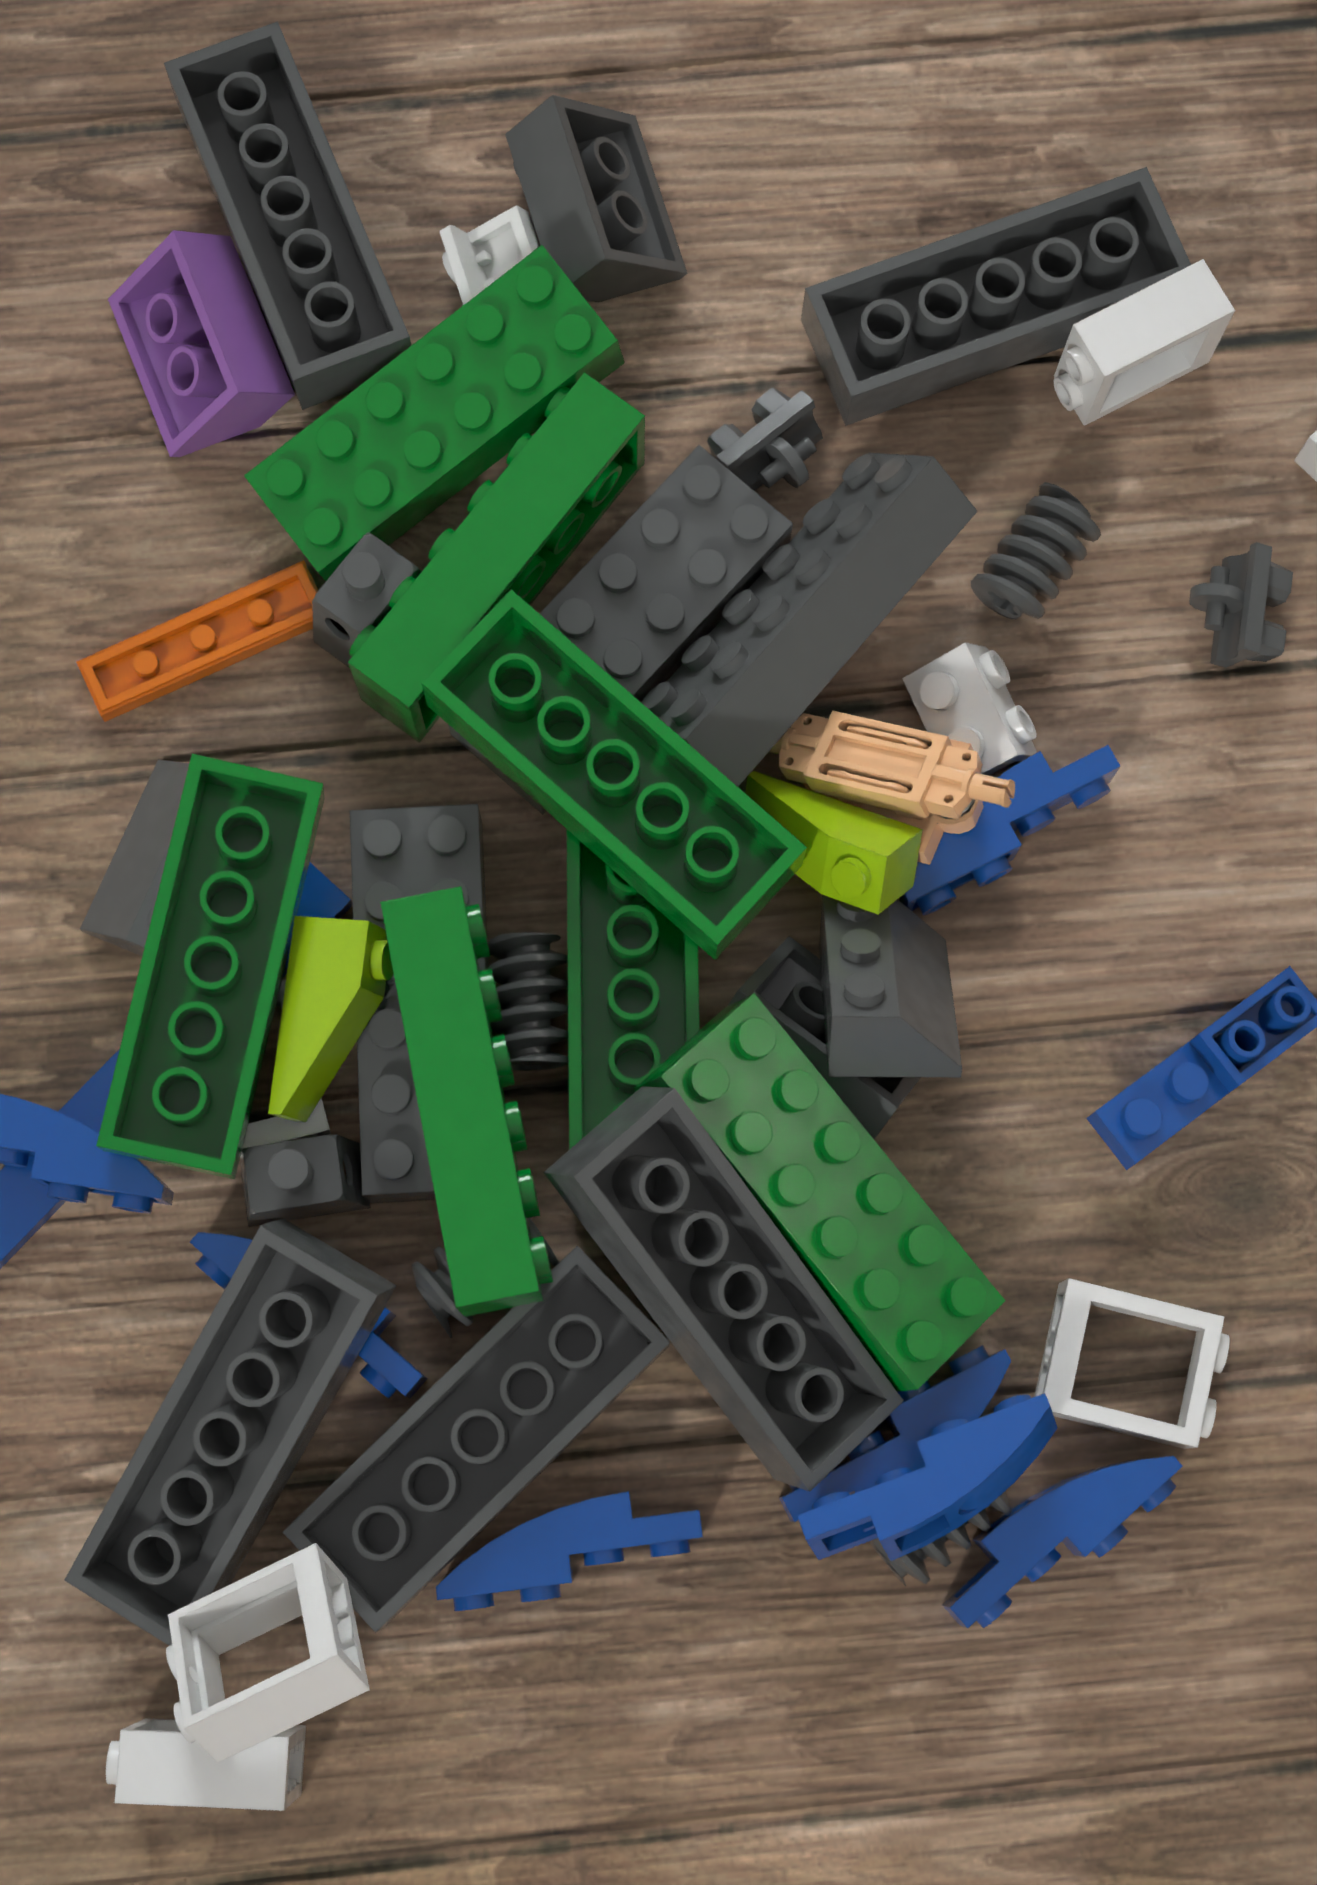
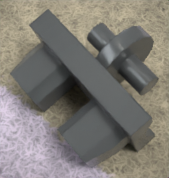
M771 388L756 400L755 405L751 409L757 425L743 434L733 424H724L708 437L707 442L711 455L754 491L763 484L770 488L781 478L795 488L800 487L809 480V473L803 461L817 451L815 444L823 439L822 432L813 416L814 400L803 390L790 398L779 390Z
M1256 542L1250 545V550L1247 553L1224 558L1222 566L1211 568L1210 583H1201L1191 588L1189 604L1195 609L1206 612L1204 628L1214 631L1211 664L1227 668L1243 660L1267 662L1283 654L1286 630L1283 625L1264 620L1266 605L1276 607L1286 602L1291 593L1293 572L1271 562V546Z

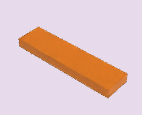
M303 560L83 658L76 663L100 716L106 722L313 629L312 601L318 589Z

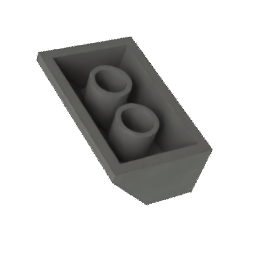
M552 95L505 134L513 157L514 169L520 179L530 211V218L540 245L545 247L587 301L602 302L677 281L688 274L635 115Z
M158 759L81 925L80 930L82 932L143 956L189 763Z
M822 895L819 958L828 1077L961 1078L962 1062L946 940L898 899L877 915Z
M788 936L738 989L728 1006L755 993L875 1140L921 1077H828L820 958Z

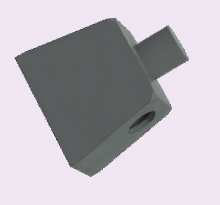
M368 532L323 584L312 601L314 642L350 668L348 661L352 657L349 655V651L357 636L370 624L377 627L392 609L389 607V601L401 582L409 576H413L416 579L422 571ZM343 627L347 631L349 636L345 635L339 630Z
M334 1134L242 1149L240 1166L249 1227L263 1225L282 1218L291 1221L371 1208L370 1203L362 1196L360 1143ZM343 1161L346 1169V1178L343 1170Z

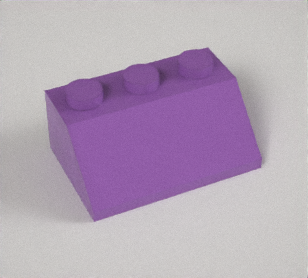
M173 230L108 298L170 457H182L259 428L295 395L231 236Z

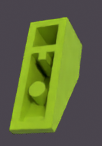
M756 771L751 772L747 776L745 794L807 847L803 864L795 874L820 894L879 915L914 886L923 829Z
M294 917L268 1114L295 1122H306L382 1002L386 980H390L394 974L386 930L382 927L364 920Z

